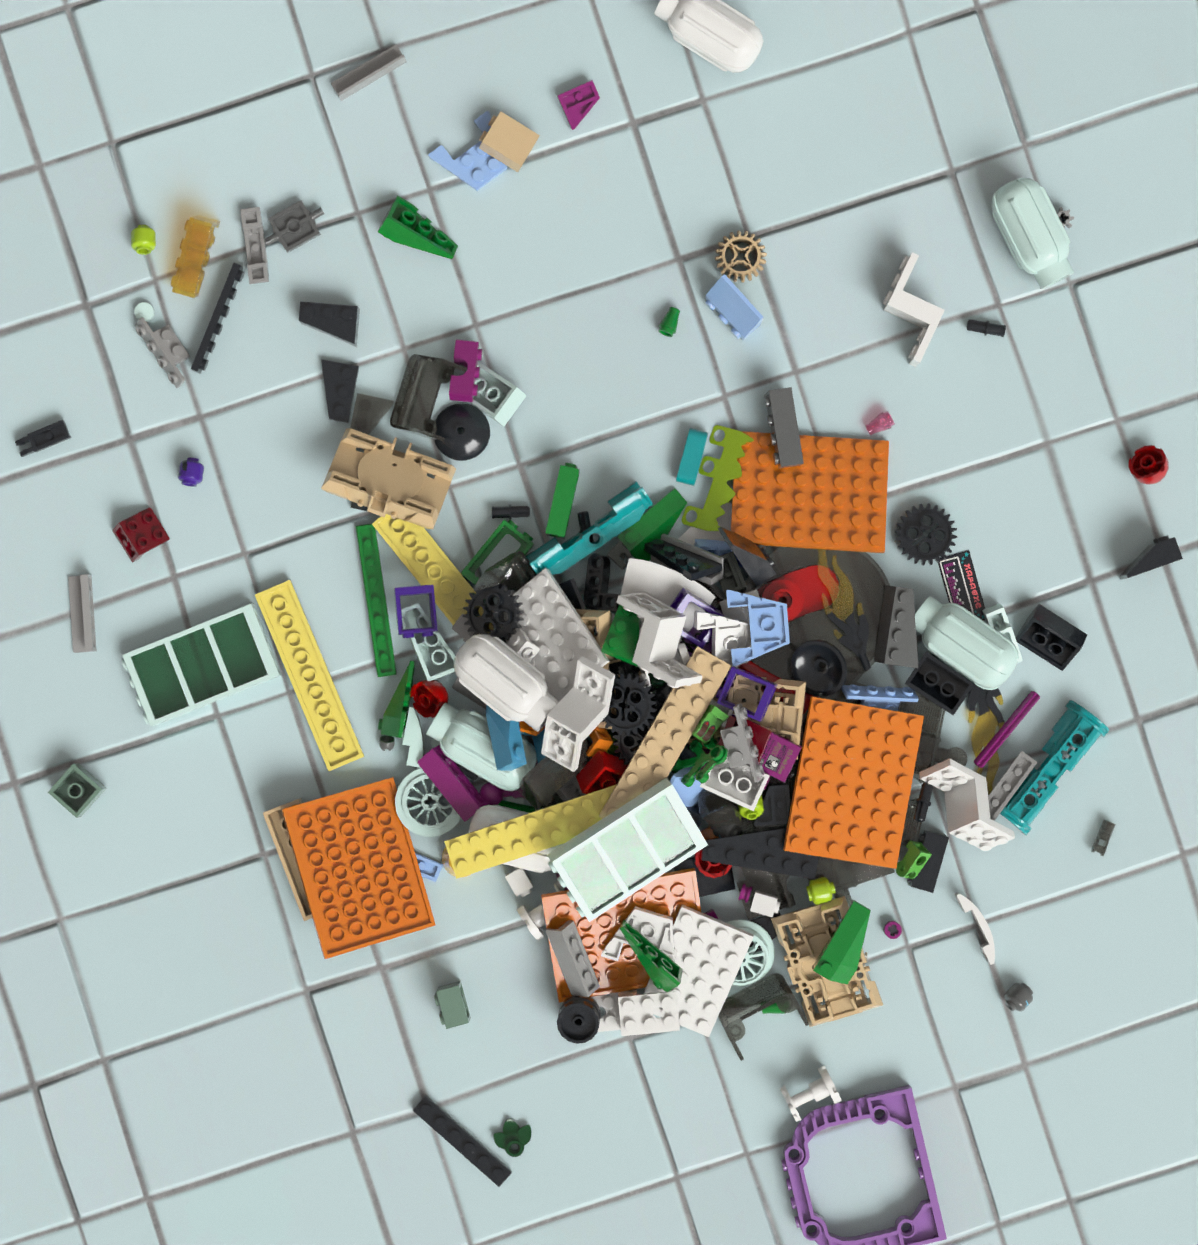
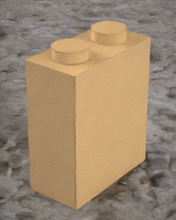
M500 111L497 117L493 115L488 125L491 128L489 131L486 132L484 130L479 141L482 143L479 149L519 172L540 135Z

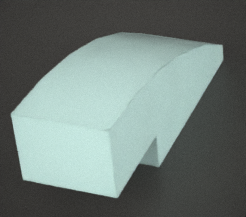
M999 603L982 610L986 623L1016 645L1019 652L1018 663L1023 661L1004 607Z
M409 707L402 745L410 746L406 765L421 768L417 762L424 756L423 731L416 709Z

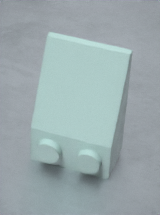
M478 361L477 367H480V377L476 378L475 384L478 385L477 396H473V402L470 403L502 426H505L526 395L518 387Z

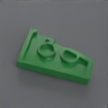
M619 605L601 652L637 666V664L632 662L639 640L640 618L637 617V614L623 609L622 605Z

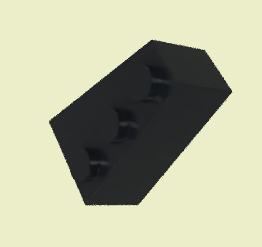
M300 302L299 322L357 347L360 314L358 306Z

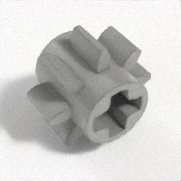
M1060 207L1057 215L1065 219L1062 223L1064 229L1065 226L1070 228L1072 225L1069 222L1074 217H1070V209L1063 211V208Z

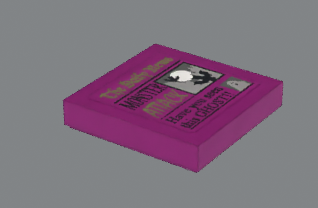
M772 732L759 764L762 765L765 773L785 782L802 746Z

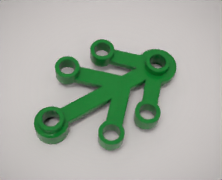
M712 737L704 744L705 747L711 750L709 754H706L702 749V743L698 740H693L689 745V749L696 753L697 757L686 760L678 758L671 772L675 774L683 768L693 766L683 776L682 784L686 787H691L695 781V775L696 780L704 784L709 779L708 773L716 764H721L727 759L728 750L724 746L716 745L717 740Z

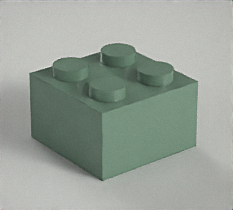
M73 763L48 793L72 815L79 818L104 792L106 787L79 763Z
M461 981L438 987L434 999L436 1006L441 1008L439 1014L441 1024H445L446 1029L469 1023L471 1017Z

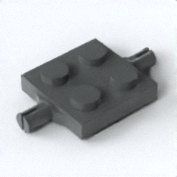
M302 200L268 218L273 227L274 234L264 238L266 244L269 246L278 240L284 246L286 252L289 253L321 235L316 227L315 219L324 215L322 208L320 207L310 212L306 209Z

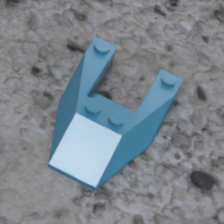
M486 705V718L497 770L512 771L527 764L521 735L533 737L540 772L555 773L565 768L541 754L545 729L537 736L521 732L519 722L506 721Z

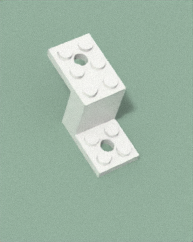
M912 252L909 257L905 256L899 267L901 274L897 273L891 284L893 291L889 290L883 304L886 305L884 311L923 328L916 339L919 342L918 345L912 348L908 356L911 359L909 364L916 367L921 362L945 310L903 291L919 255Z
M645 592L618 595L617 603L622 605L623 609L634 612L638 618L644 620L632 662L637 664L641 670L652 673L655 678L664 680L672 688L701 683L702 675L674 659L686 616Z
M581 656L577 661L573 688L547 715L541 754L575 772L579 765L582 742L608 715L615 674Z
M947 759L919 772L921 780L945 793L948 833L983 851L991 850L1000 844H1006L1009 840L1015 838L1013 830L990 819L986 777L952 759Z
M637 989L591 997L597 1002L599 1007H603L606 1010V1014L600 1019L598 1032L621 1030V1036L680 1031L676 991L637 994ZM656 1007H661L664 1010V1015L660 1018L653 1015V1010Z

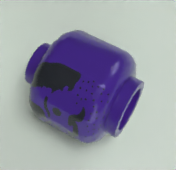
M188 457L187 460L180 462L177 477L181 484L196 487L203 480L204 466L199 463V459Z

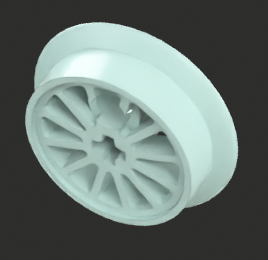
M420 768L411 772L400 783L395 797L396 812L402 824L411 832L424 837L440 836L453 829L461 817L451 804L448 806L440 804L439 799L443 794L439 790L434 794V783H432L431 792H428L425 779L430 778ZM422 781L426 794L418 790L415 784ZM411 789L419 793L422 798L410 797ZM428 796H432V799L436 800L432 807H429V804H425ZM408 799L421 801V804L409 808ZM423 806V809L414 818L410 810ZM452 807V811L449 815L442 810ZM435 809H438L446 816L444 821L439 822ZM427 810L426 821L423 824L417 819ZM430 811L434 814L436 824H428Z
M748 920L726 922L754 934L752 939L754 944L748 948L740 966L742 974L736 975L732 985L746 986L762 979L769 972L775 957L773 941L768 932L754 922ZM758 946H761V951H756ZM763 956L761 961L753 959V957ZM749 963L755 964L758 967L753 969ZM743 966H746L750 973L745 974Z

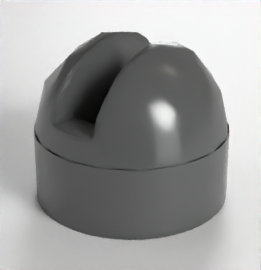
M387 735L380 737L379 746L383 751L385 749L391 751L394 748V737Z

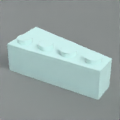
M418 603L401 609L405 629L431 627L430 619ZM438 631L433 632L434 636L422 637V633L414 634V638H409L427 681H432L455 672V655Z

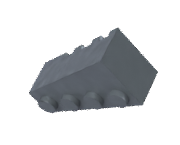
M792 387L769 390L764 395V402L768 412V425L772 433L770 434L771 444L775 448V453H773L775 465L778 464V469L800 466L804 462Z
M885 585L874 662L918 668L913 589Z

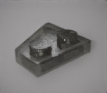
M357 393L350 428L370 435L393 406L394 401Z

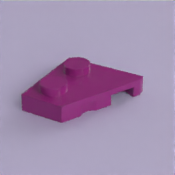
M593 80L557 96L572 130L578 126L600 99Z

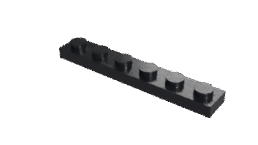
M237 263L232 265L192 364L191 370L199 374L207 368L209 362L207 357L209 352L212 353L215 348L216 342L214 340L216 335H220L223 325L221 323L230 311V307H228L230 300H234L236 296V285L243 279V267Z
M427 1095L413 1109L421 1119L498 1187L510 1176L512 1171Z

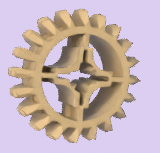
M740 230L737 231V237L731 232L729 234L730 240L724 236L723 240L725 243H718V246L722 249H716L715 253L721 255L715 257V261H721L717 264V268L724 267L720 273L723 275L728 272L727 277L729 279L733 275L734 282H737L738 277H741V283H744L745 276H747L749 281L752 280L751 274L758 277L759 274L756 269L763 271L764 268L759 264H766V260L761 258L767 255L766 252H760L765 249L764 245L758 246L761 239L759 238L754 241L755 234H752L750 238L747 237L748 231H745L744 236H741ZM744 242L749 244V246L745 248H739L737 245H734L733 243ZM729 247L734 257L727 264L725 252ZM752 250L756 253V263L754 266H752L748 258ZM746 252L743 261L736 260L738 256L737 253H740L741 255V253L744 254ZM737 265H742L748 270L736 271L732 268Z

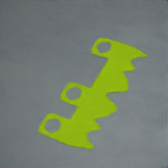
M716 425L713 427L709 441L711 444L724 447L720 459L705 456L702 459L699 473L713 478L704 507L700 509L694 506H687L682 517L684 525L705 531H719L718 528L720 526L716 519L725 514V511L720 506L728 503L735 496V492L728 486L727 481L742 477L741 466L737 458L745 456L741 446L746 444V442L754 441L753 438L741 431ZM717 430H723L725 433L724 439L720 442L714 439V433ZM706 461L714 463V469L709 473L703 469ZM691 510L697 513V518L694 522H688L686 519L687 513Z

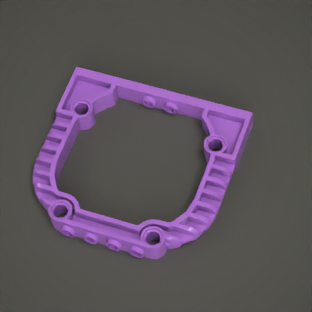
M910 1085L823 1106L811 1111L799 1122L793 1133L792 1141L784 1147L783 1154L785 1159L781 1160L783 1170L788 1171L789 1178L786 1179L788 1190L793 1192V1197L790 1200L792 1209H796L798 1216H795L797 1228L801 1227L806 1239L815 1240L818 1245H925L947 1239ZM878 1109L884 1110V1115L880 1118L874 1116L875 1111ZM871 1118L878 1125H883L890 1120L899 1124L904 1129L912 1128L916 1149H913L916 1161L919 1160L921 1167L918 1168L920 1180L924 1179L928 1199L921 1201L911 1216L902 1215L898 1217L895 1226L888 1229L851 1237H841L828 1232L823 1217L813 1212L803 1168L810 1158L808 1142L819 1131L828 1127ZM792 1149L799 1151L798 1155L794 1158L788 1155ZM903 1223H910L908 1230H901ZM809 1225L816 1226V1230L813 1233L806 1231Z

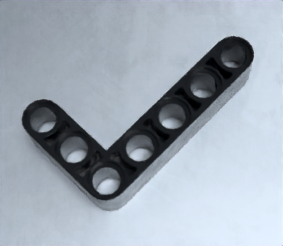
M593 554L588 558L584 604L587 608L593 610L617 612L619 607L617 598L621 594L608 593L610 560L607 556ZM598 559H601L602 562L600 567H597ZM596 578H599L600 583H599V585L596 587V586H595V580H596ZM594 597H597L598 602H597V604L594 606V605H593V599H594ZM614 598L616 603L614 607H611L610 602Z

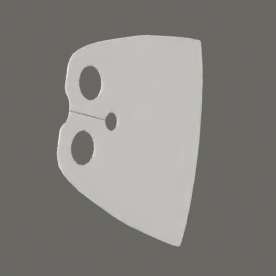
M629 558L621 595L645 592L670 606L682 588H684L709 605L715 599V596L705 587L694 580L690 581L677 571L649 561ZM690 602L682 613L686 616L683 629L687 632L694 626V611L705 612L704 609L693 602ZM640 619L639 636L644 622L643 619Z

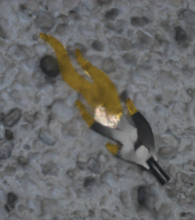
M818 549V575L827 587L833 603V609H831L827 597L823 593L824 610L828 618L845 633V635H842L837 630H834V635L842 645L859 657L864 671L871 669L866 656L869 624L863 613L862 604L858 603L857 607L860 624L857 625L853 614L854 594L851 582L838 566L836 556L834 555L832 566L840 580V585H838L829 572L826 550Z
M974 684L969 692L967 701L969 710L968 723L973 722L975 706L977 702L979 704V714L971 737V745L976 758L982 751V747H985L994 737L996 726L1000 729L1005 721L993 699L995 697L999 705H1003L1000 690L998 688L986 690ZM997 751L988 761L986 774L988 795L993 790L992 784L999 768L1000 761ZM978 767L977 773L981 775L983 768Z

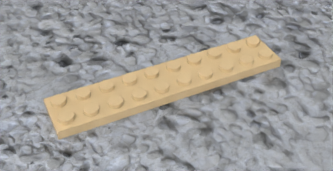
M696 646L685 666L702 675L701 683L671 689L600 812V818H605L667 778L731 665ZM651 804L634 814L639 824ZM629 818L616 826L632 836L636 832Z

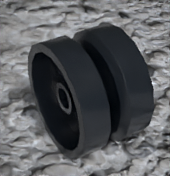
M572 995L566 998L560 1006L557 1018V1028L561 1036L567 1041L576 1044L586 1043L593 1039L598 1032L601 1019L599 1005L590 996Z

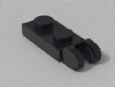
M60 420L27 434L28 436L15 441L16 446H21L29 441L31 442L32 447L20 452V456L24 457L71 438L65 421Z

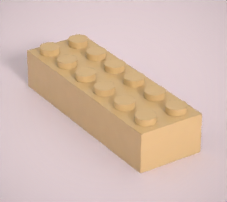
M302 798L263 812L302 918L306 921L311 919L312 915L281 810L302 804Z

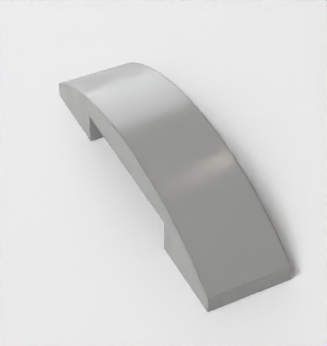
M260 207L240 209L245 236L249 284L269 282L267 252Z

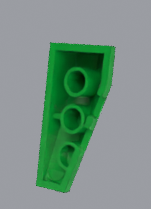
M397 195L383 219L378 233L395 243L452 259L458 245L443 231L436 230L431 225V220L428 218L424 219L417 213L419 209Z
M674 488L643 514L638 522L623 531L617 539L623 542V546L635 559L650 561L651 555L644 551L645 544L655 539H661L663 534L668 535L685 508L687 501Z
M410 661L383 715V719H379L378 730H381L382 735L404 737L416 661Z
M855 900L852 902L815 961L814 972L830 981L842 984L849 983L858 968L871 912L869 908Z
M623 920L620 930L653 981V984L665 992L677 987L681 983L683 969Z

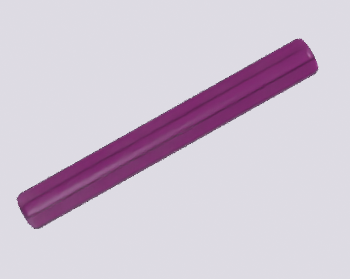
M1031 691L975 758L974 764L977 767H984L1040 699L1039 694Z

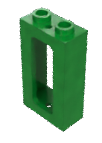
M565 463V466L560 465L545 532L548 536L565 539L580 473L575 464Z
M503 520L461 574L474 585L481 588V584L485 583L475 575V572L506 534H510L520 542L521 546L492 581L494 584L501 583L502 585L534 546V543L531 542L533 538L526 532L521 534L517 530L519 526L513 521L509 520L507 522Z

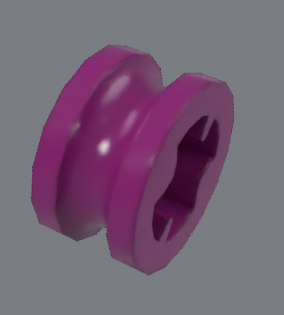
M743 884L738 900L743 899L747 903L753 887H747L746 884Z
M889 921L884 926V933L888 938L896 939L901 935L902 928L897 922ZM896 925L895 928L898 932L890 935L889 926Z

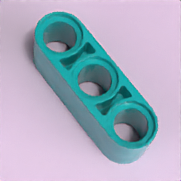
M693 428L689 429L676 482L691 486L695 485L708 432Z

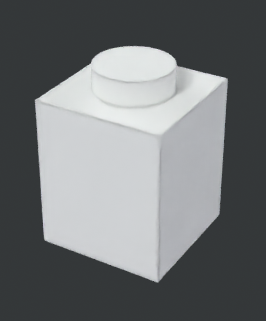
M517 868L505 875L516 897L519 895L524 897L532 892L531 888L534 885L524 869Z
M756 890L750 911L773 917L774 913H778L781 902L777 901L778 896Z

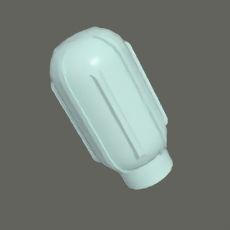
M1024 177L1012 180L999 188L992 198V215L1018 268L1033 274L1041 290L1072 275L1074 271L1067 259L1070 239L1045 188L1040 186L1035 180Z
M929 596L915 614L916 631L922 634V641L925 647L933 655L975 683V685L986 690L997 689L1014 671L1019 659L1016 645L966 608L956 603L942 604L932 596Z
M444 703L426 735L440 743L441 750L448 758L506 791L519 789L528 780L537 761L534 746L522 738L527 764L512 771L497 770L487 718L482 713L473 709L457 710Z

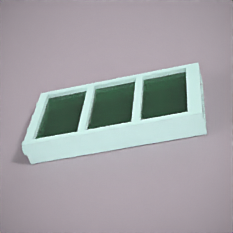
M254 604L246 605L122 655L124 658L122 660L123 667L130 673L129 682L132 688H136L138 694L136 695V700L139 706H143L145 711L143 717L146 724H150V727L282 675Z
M665 778L550 852L547 856L550 859L548 865L553 873L558 872L560 875L557 879L563 888L567 886L569 892L566 894L572 903L577 902L578 907H576V910L582 918L585 916L590 922L708 844L675 788Z

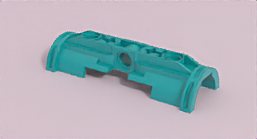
M635 481L628 488L608 500L607 502L613 510L596 520L595 524L582 533H577L561 545L554 537L527 554L525 557L536 574H539L545 568L549 569L552 575L564 572L638 522L644 511L653 505L643 487H640L637 481ZM593 533L599 535L596 542L589 541V537Z
M1069 700L1065 705L1067 708L1066 712L1051 729L1055 733L1042 748L1048 756L1037 770L1035 768L1032 769L1000 813L1026 836L1032 829L1030 824L1059 788L1055 785L1066 770L1071 772L1100 735L1105 737L1109 732V728L1072 700ZM1075 734L1082 736V742L1078 745L1072 742V737ZM1067 743L1076 748L1075 751L1073 749L1068 751L1069 758L1064 757L1062 759V750L1067 751L1069 749V746L1066 745ZM1038 781H1045V788H1039L1037 791L1040 793L1039 796L1030 791L1032 788L1036 790L1039 787ZM1028 794L1034 796V803L1032 805H1026L1024 802V798Z

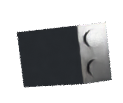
M723 527L718 528L757 587L776 575L772 568L775 564L763 547L759 549L757 544Z
M1167 535L1154 539V544L1148 545L1119 576L1120 580L1183 559L1176 538H1169Z
M694 857L687 858L673 867L674 871L695 868L699 897L736 889L732 867L727 874L717 878L707 877L702 874L695 865Z

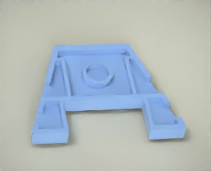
M486 111L474 120V123L482 133L484 130L488 132L491 128L488 125L491 120L490 113ZM481 141L455 160L451 158L442 145L428 154L431 160L437 162L476 191L507 169V165L479 149Z
M726 590L727 608L748 606L751 647L731 649L732 667L790 643L787 604Z

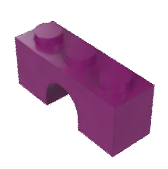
M456 340L454 365H462L467 368V371L460 376L451 375L450 400L473 402V396H477L478 385L475 384L476 378L480 377V367H477L478 360H482L483 351L479 349V342Z

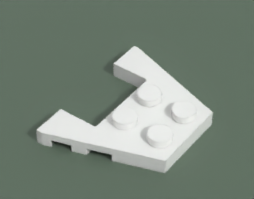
M698 610L694 611L695 629L712 628V655L732 667L731 649L750 647L749 623Z
M635 906L625 921L674 961L673 918ZM620 928L602 951V957L618 961L623 943L629 945Z

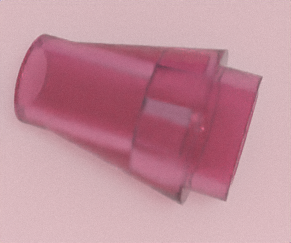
M887 411L880 413L865 427L871 436L875 433L891 429V426L895 425Z

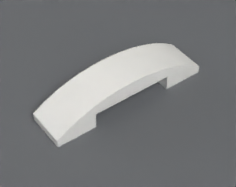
M958 892L954 895L962 911L966 913L971 910L986 943L980 945V948L987 962L990 965L994 964L995 947L988 923L979 909L970 900Z

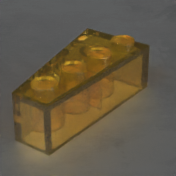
M200 215L190 217L189 220L187 219L184 227L186 236L182 238L180 243L181 256L177 258L175 268H177L176 276L174 275L171 280L172 292L191 298L198 297L205 271L202 269L207 266L210 258L208 248L210 249L212 244L214 245L216 237L213 232L215 227L219 228L220 221Z

